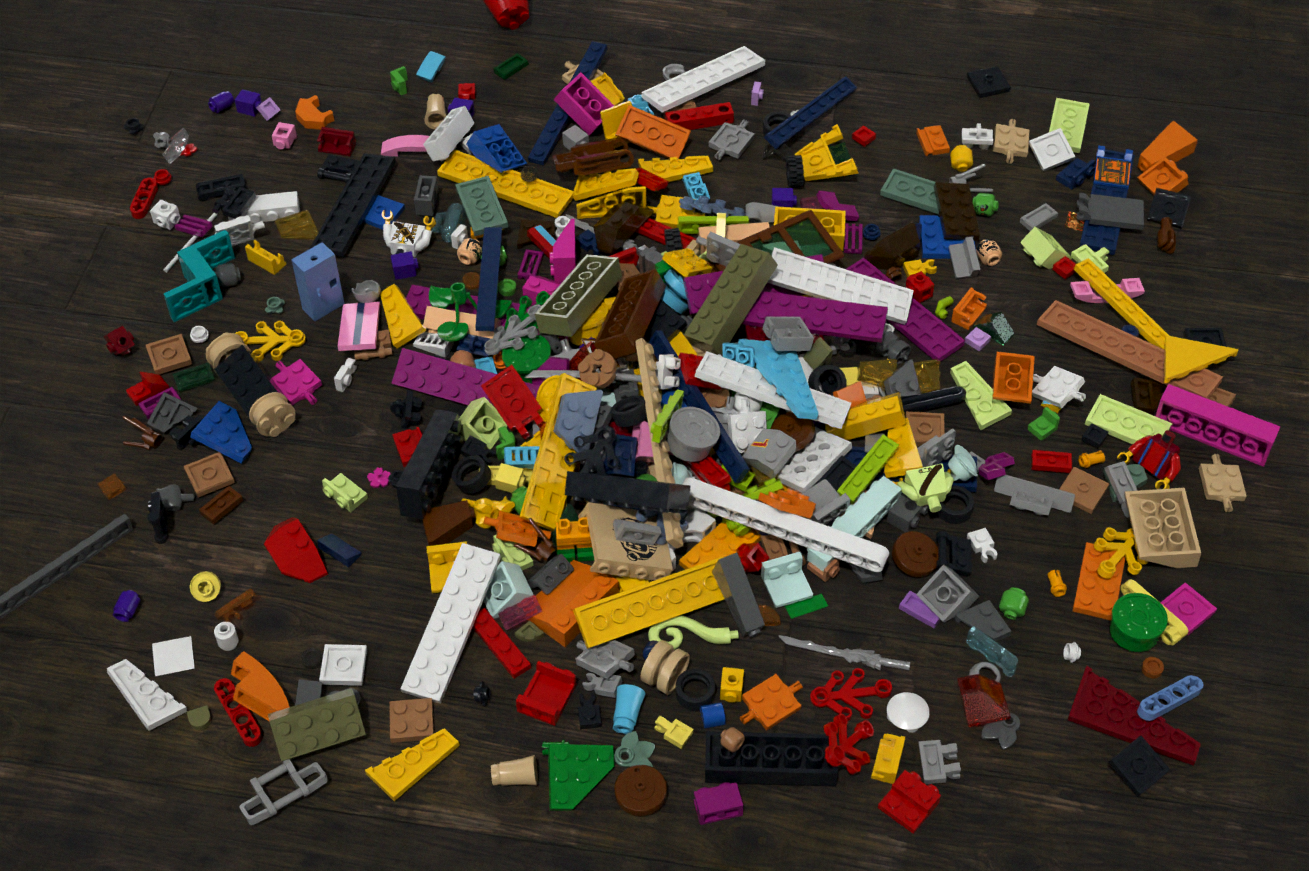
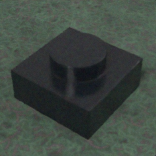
M1091 423L1081 440L1099 449L1107 438L1108 431Z

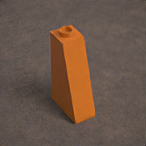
M1172 121L1140 154L1137 167L1145 172L1164 156L1169 161L1172 160L1175 163L1194 153L1198 140L1175 121Z

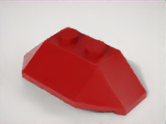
M291 517L273 527L264 542V546L281 574L304 580L307 583H312L328 575L316 546L299 519Z

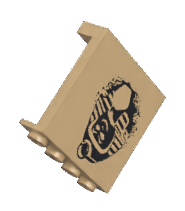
M588 502L580 516L587 517L595 560L590 568V572L653 581L669 576L673 571L667 542L663 545L655 543L651 546L616 540L613 527L614 519L657 526V515L648 518L645 522H641L636 519L638 510Z

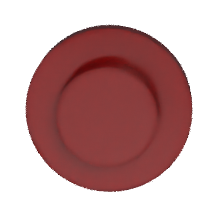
M160 169L155 172L154 179L157 184L165 185L171 181L172 177L167 170Z

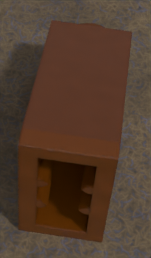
M467 500L431 508L429 512H426L422 522L429 546L448 544L473 527L472 519H475L473 507L469 508Z

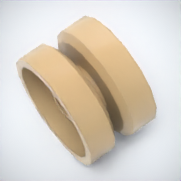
M664 640L659 641L645 660L641 671V681L650 686L657 684L659 691L666 695L671 694L676 689L678 676L687 670L690 655L681 649L674 650V647Z

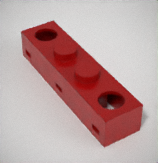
M730 102L665 112V120L685 129L694 130L723 125L725 122L729 124L734 123V112Z

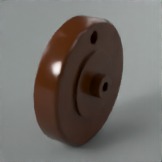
M792 411L776 418L770 428L780 430L795 439L796 451L806 447L815 434V425L812 419L797 418Z
M908 531L901 534L894 542L892 557L895 564L904 573L913 577H925L936 569L938 547L927 535L917 531Z
M634 765L628 767L616 779L614 786L616 802L622 810L631 815L647 816L653 814L663 806L666 800V780L657 769L651 766Z

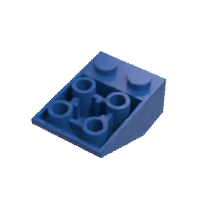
M500 124L474 131L466 143L477 159L501 173L527 165V162Z

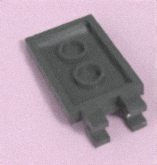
M1079 193L1077 220H1089V224L1143 230L1144 200L1091 194L1088 197L1085 193Z

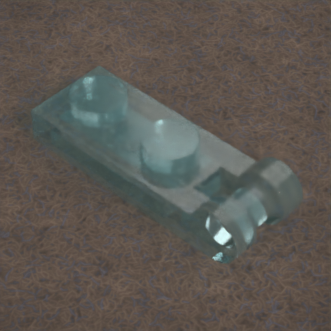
M973 626L968 631L966 643L972 649L983 654L987 660L1001 667L1006 676H1013L1018 664V658Z

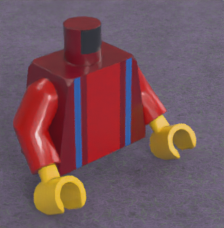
M1166 430L1163 436L1161 434L1145 436L1132 444L1127 449V453L1121 452L1117 456L1118 460L1124 455L1127 456V460L1124 461L1126 465L1130 462V457L1134 456L1133 460L1160 479L1155 484L1156 489H1159L1162 484H1165L1163 489H1170L1169 482L1174 480L1181 469L1180 448L1172 443L1176 435L1169 430Z

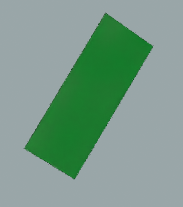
M819 594L812 598L786 605L785 608L790 618L793 619L828 607V604L823 595Z

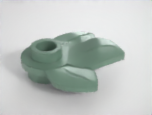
M636 731L630 732L622 738L621 746L615 751L614 760L621 767H631L634 765L653 767L648 758L652 755L655 744L647 741H638ZM623 754H626L629 758L627 760H623L621 756Z

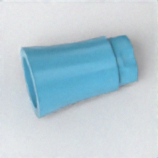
M629 684L617 686L616 706L613 717L614 731L623 734L633 731L641 704L646 695L643 689Z

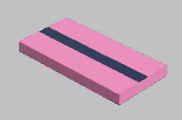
M380 302L343 304L338 351L376 349Z

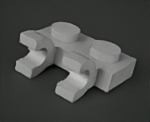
M940 740L918 742L925 784L946 783L947 776L951 779L960 778V762L944 765L943 757L946 759H957L956 753L958 750L956 743L941 745Z

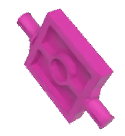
M301 359L288 367L282 361H278L275 366L281 372L272 377V380L285 395L288 402L293 406L298 401L307 399L311 405H314V402H317V398L312 393L322 386L321 380Z

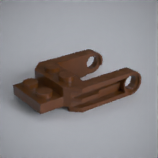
M620 137L575 145L571 147L570 152L552 155L556 171L567 172L573 169L574 174L579 176L628 168L634 162V156L628 150L626 141ZM616 143H623L624 147L622 150L616 151L614 149ZM624 154L630 156L629 161L626 163L620 161V157Z

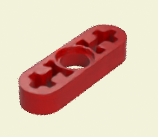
M145 178L140 183L130 205L131 215L135 219L144 218L149 211L158 190L157 182L154 178ZM144 196H147V197H148V198L145 199V200H140L141 197H144Z

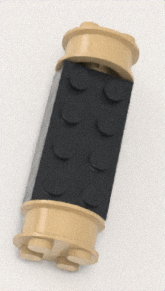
M226 332L211 342L206 348V360L213 366L214 371L248 415L250 421L256 425L258 432L264 436L276 437L286 430L295 421V409L288 403L285 395L254 354L251 353L249 347L244 344L243 339L238 334Z

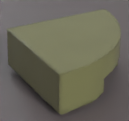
M529 620L515 632V637L522 641L532 642L543 638L544 632Z

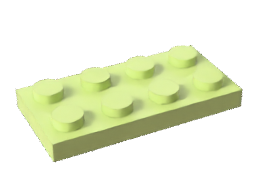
M1056 98L1049 132L1061 128L1072 151L1080 153L1089 103Z
M1101 394L1085 421V425L1090 426L1092 423L1108 431L1109 435L1131 444L1148 435L1161 434L1163 436L1164 432L1170 430L1172 425L1168 421Z

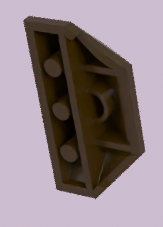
M628 202L614 205L593 226L598 250L613 255L654 213V210Z
M911 222L886 236L872 250H868L865 253V259L877 269L888 270L891 267H900L904 262L916 258L919 254L922 224Z

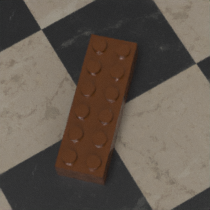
M656 269L624 279L594 342L597 349L609 353L615 360L621 356L633 355L637 352L635 341L644 337L663 295L666 285Z

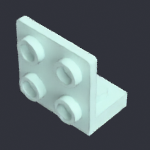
M800 552L762 562L761 577L776 608L813 597V592L802 571L803 557Z

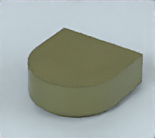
M207 705L187 711L188 720L193 729L203 730L210 725L211 716Z

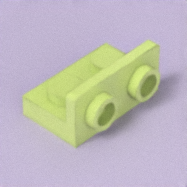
M342 473L331 481L326 478L322 480L325 495L335 499L341 508H346L350 512L368 499L367 493Z
M496 535L493 536L494 543L492 548L494 552L501 555V562L517 564L522 571L534 566L533 560L528 553L514 547L515 542H505L496 538Z

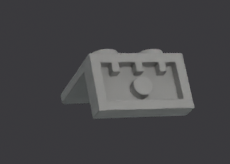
M951 429L941 437L934 436L917 448L923 467L937 465L942 460H947L951 457L956 433L954 429Z
M826 479L802 493L809 496L810 501L816 503L812 517L808 519L823 525L844 513L848 506H850L848 495L844 493L840 496Z

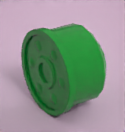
M527 335L520 338L524 342V346L521 349L515 350L513 347L502 350L504 365L506 367L513 365L522 380L531 384L532 378L525 377L533 370H537L551 357L550 344L541 335H537L534 338H529Z
M1142 593L1126 594L1120 597L1113 606L1110 633L1113 640L1119 646L1129 651L1142 652L1150 650L1157 644L1160 636L1166 629L1168 623L1167 612L1158 600Z

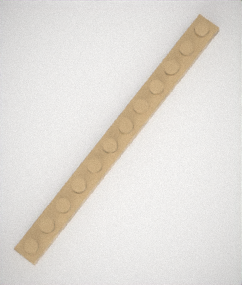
M640 338L635 342L650 432L652 423L656 422L658 414L662 413L660 403L662 398L658 391L659 380L655 372L657 366L653 360L654 349L650 343ZM667 432L660 443L653 442V433H650L657 481L675 484L671 472L673 466L668 453L670 447L666 441ZM662 512L666 541L676 549L682 547L684 534L679 522L681 520L680 513Z

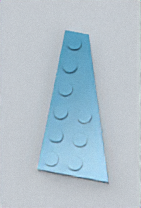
M739 339L738 344L755 348L756 368L770 385H775L777 388L776 392L779 396H784L787 400L786 404L797 418L817 420L819 413L797 352L776 351L769 340Z

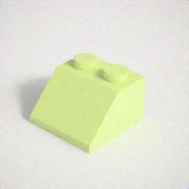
M1034 227L1020 242L1025 247L1023 250L1029 256L1035 258L1033 261L1040 268L1043 266L1051 269L1053 264L1065 256L1070 260L1072 259L1052 235L1037 227Z
M485 397L471 401L459 418V421H461L460 433L463 439L467 441L471 435L486 443V450L492 449L499 439L498 428L507 427L497 409Z

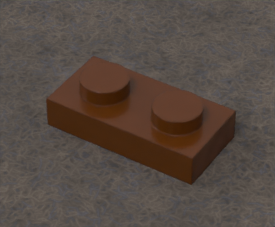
M228 486L200 508V514L214 525L243 501V497L232 487Z

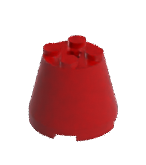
M483 0L497 22L511 30L517 29L519 25L530 17L528 0Z

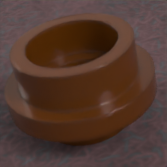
M891 267L886 271L885 275L893 282H896L902 277V270Z

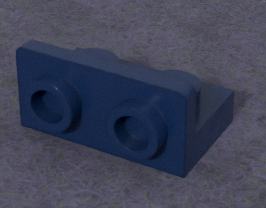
M1076 158L1056 176V181L1073 190L1078 185L1080 186L1088 176L1091 177L1093 175L1095 160L1092 159L1085 163Z
M616 434L612 444L615 456L620 459V465L616 468L608 467V456L606 453V459L604 460L606 473L609 475L633 477L637 437ZM611 459V464L613 466L616 465L615 459Z

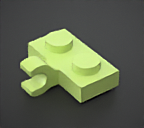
M1085 244L1072 251L1071 257L1077 263L1089 258L1104 273L1108 271L1109 266L1105 261L1108 260L1106 254L1109 251L1105 247L1094 252Z

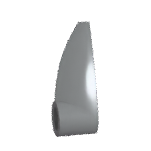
M751 202L745 206V216H748L749 223L774 222L775 207L779 206Z

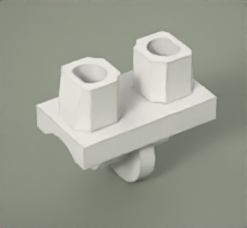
M977 123L976 128H962V143L968 148L973 147V144H979V148L988 149L989 145H993V130L982 129L981 123Z
M673 354L659 355V361H656L657 369L655 372L659 380L658 389L679 387L680 379L677 376H673V369L680 368L681 359L674 357Z

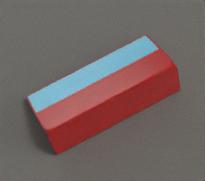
M541 224L527 230V236L550 259V253H553V245L556 240Z

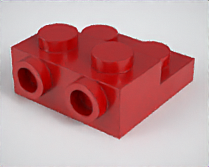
M904 770L892 784L891 790L878 804V809L914 834L937 807L941 795L936 786L932 784L927 786L923 783L921 777L916 772L911 771L909 773Z

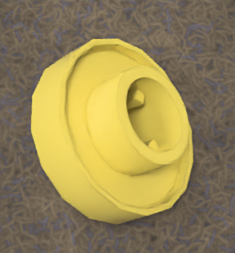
M200 572L191 580L190 592L198 601H211L220 593V580L212 572Z

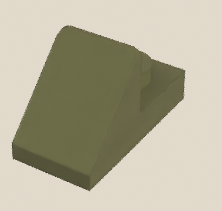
M819 337L812 345L811 350L805 353L803 359L814 370L821 365L831 364L833 350Z

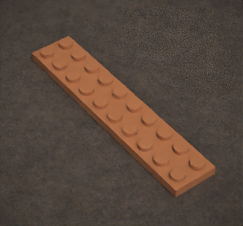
M1057 300L1051 304L1037 321L1038 326L1167 386L1170 384L1208 399L1222 382L1223 376L1210 370L1202 369L1197 372H1189V375L1179 379L1174 378L1169 383H1164V349Z

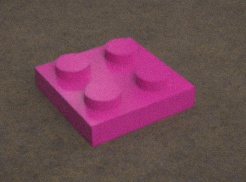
M1187 583L1181 585L1161 602L1162 605L1188 628L1187 635H1190L1214 615L1217 610L1215 606Z

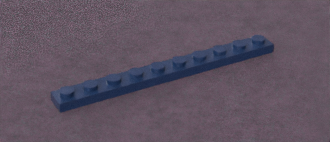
M591 42L570 82L579 73H582L591 81L608 50L606 44ZM558 104L528 156V161L531 163L545 165L571 118Z
M656 330L648 343L652 345L657 360L659 361V355L673 354L674 357L678 358L664 333ZM681 367L673 369V376H677L680 379L679 387L675 388L676 390L684 391L683 401L687 407L703 409L710 413L718 422L720 436L713 449L733 481L740 483L750 468L699 388L685 383Z

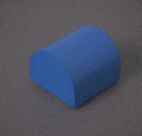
M721 702L700 706L704 728L725 725V714Z

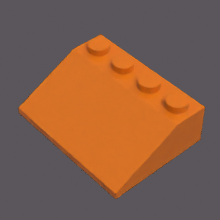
M575 560L570 562L574 570L549 594L545 595L541 590L519 611L521 616L528 621L530 620L540 630L564 647L581 632L573 609L619 593V581L610 574L590 572V565Z

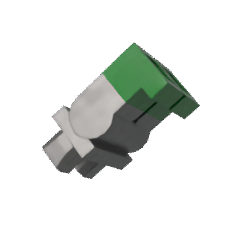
M646 245L637 248L636 253L639 256L637 267L640 269V273L656 269L663 282L666 283L664 275L669 269L674 271V268L662 259L663 256L657 252L654 246L648 248Z

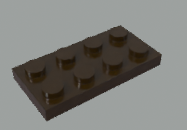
M935 182L934 191L944 239L965 240L966 237H973V240H979L980 233L969 184Z

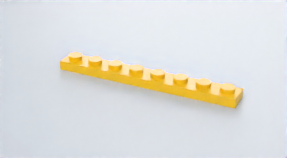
M1089 258L1075 265L1074 270L1085 281H1088L1090 286L1126 321L1134 325L1149 343L1164 349L1166 335H1169Z

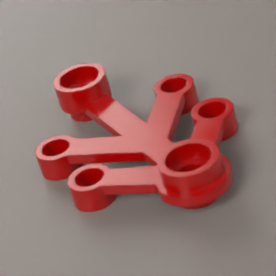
M855 668L839 691H832L836 685L842 684L844 680V674L841 671H834L824 687H817L811 692L810 700L816 707L827 706L838 714L848 713L849 715L846 718L850 721L852 710L849 707H842L834 701L842 700L860 711L862 718L869 719L873 714L872 706L864 704L856 698L873 695L886 698L891 694L892 684L886 679H880L873 687L852 689L856 683L864 680L865 675L861 668ZM839 676L841 679L837 680L834 677ZM864 710H868V711H870V713L867 714V713H864L863 711H864Z
M841 713L834 717V722L824 725V732L829 736V746L825 749V759L834 767L845 766L847 771L853 775L861 770V766L870 762V756L866 751H860L852 746L860 739H867L873 736L874 729L869 721L864 720L856 725L854 733L847 738L848 720ZM838 728H839V745H837V736H836V734L838 733ZM845 753L856 758V760L848 759L845 757Z

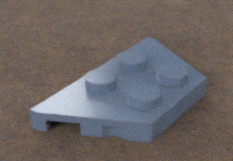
M602 390L562 395L553 431L559 438L564 440L570 449L573 448L577 453L590 449L591 443H587L582 448L576 447L574 439L580 435L584 437L593 435L603 394ZM581 438L578 439L579 445L583 444V440Z

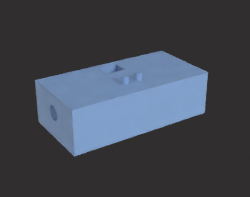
M323 242L292 259L302 309L314 322L345 304L335 254Z

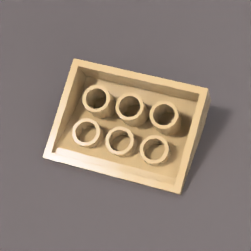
M1185 488L1125 491L1124 495L1139 559L1175 568L1197 567L1201 550Z

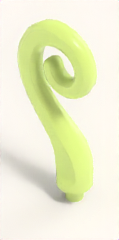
M681 615L651 626L648 632L650 641H661L659 633L662 629L669 627L666 629V633L668 636H673L674 639L668 643L674 647V650L681 645L683 634L678 628L670 626L686 628L707 642L714 644H730L731 639L739 638L738 630L730 631L729 627L710 628L696 620Z

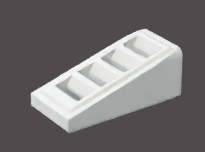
M423 332L417 337L413 346L446 358L454 346V341L442 340L437 333Z

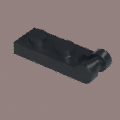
M243 174L197 183L198 200L203 202L208 200V198L221 196L225 189H229L230 186H234L236 191L239 187L246 189Z

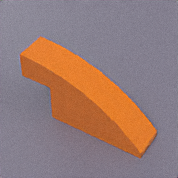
M244 651L233 661L231 675L241 680L236 685L234 701L268 721V714L290 707L281 686L260 662Z

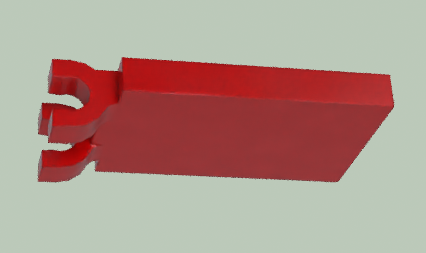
M510 365L481 385L511 431L517 429L524 440L531 437L525 428L527 424L534 420L540 429L546 425L539 414L543 411L542 407L513 365Z

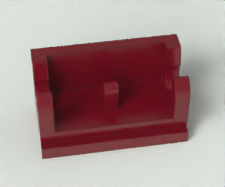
M322 127L317 142H320L318 152L351 157L356 146L353 131Z

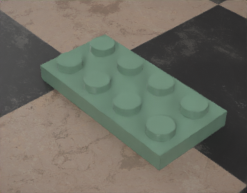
M893 168L881 189L880 195L939 214L934 191L935 182Z
M489 176L455 184L474 236L484 234V227L508 228L507 219Z

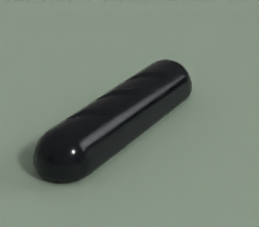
M954 386L901 398L904 415H906V411L920 412L960 403L966 398V390L963 387Z

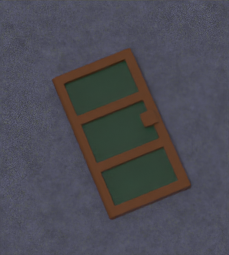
M808 210L736 242L768 252L770 255H772L774 247L804 257L822 254L823 261L827 264L844 257L842 250L812 210ZM711 261L718 272L725 270L726 266Z

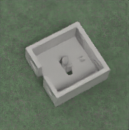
M801 317L765 318L762 329L771 340L770 342L776 351L801 352L811 350L814 337Z

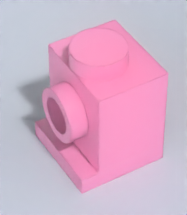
M279 122L272 134L273 145L278 149L290 148L294 139H297L295 125Z

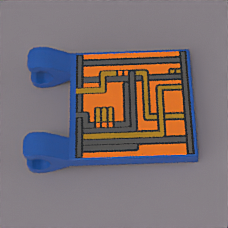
M1099 145L1096 153L1093 184L1128 189L1133 150L1126 149L1124 160L1104 157L1105 146Z

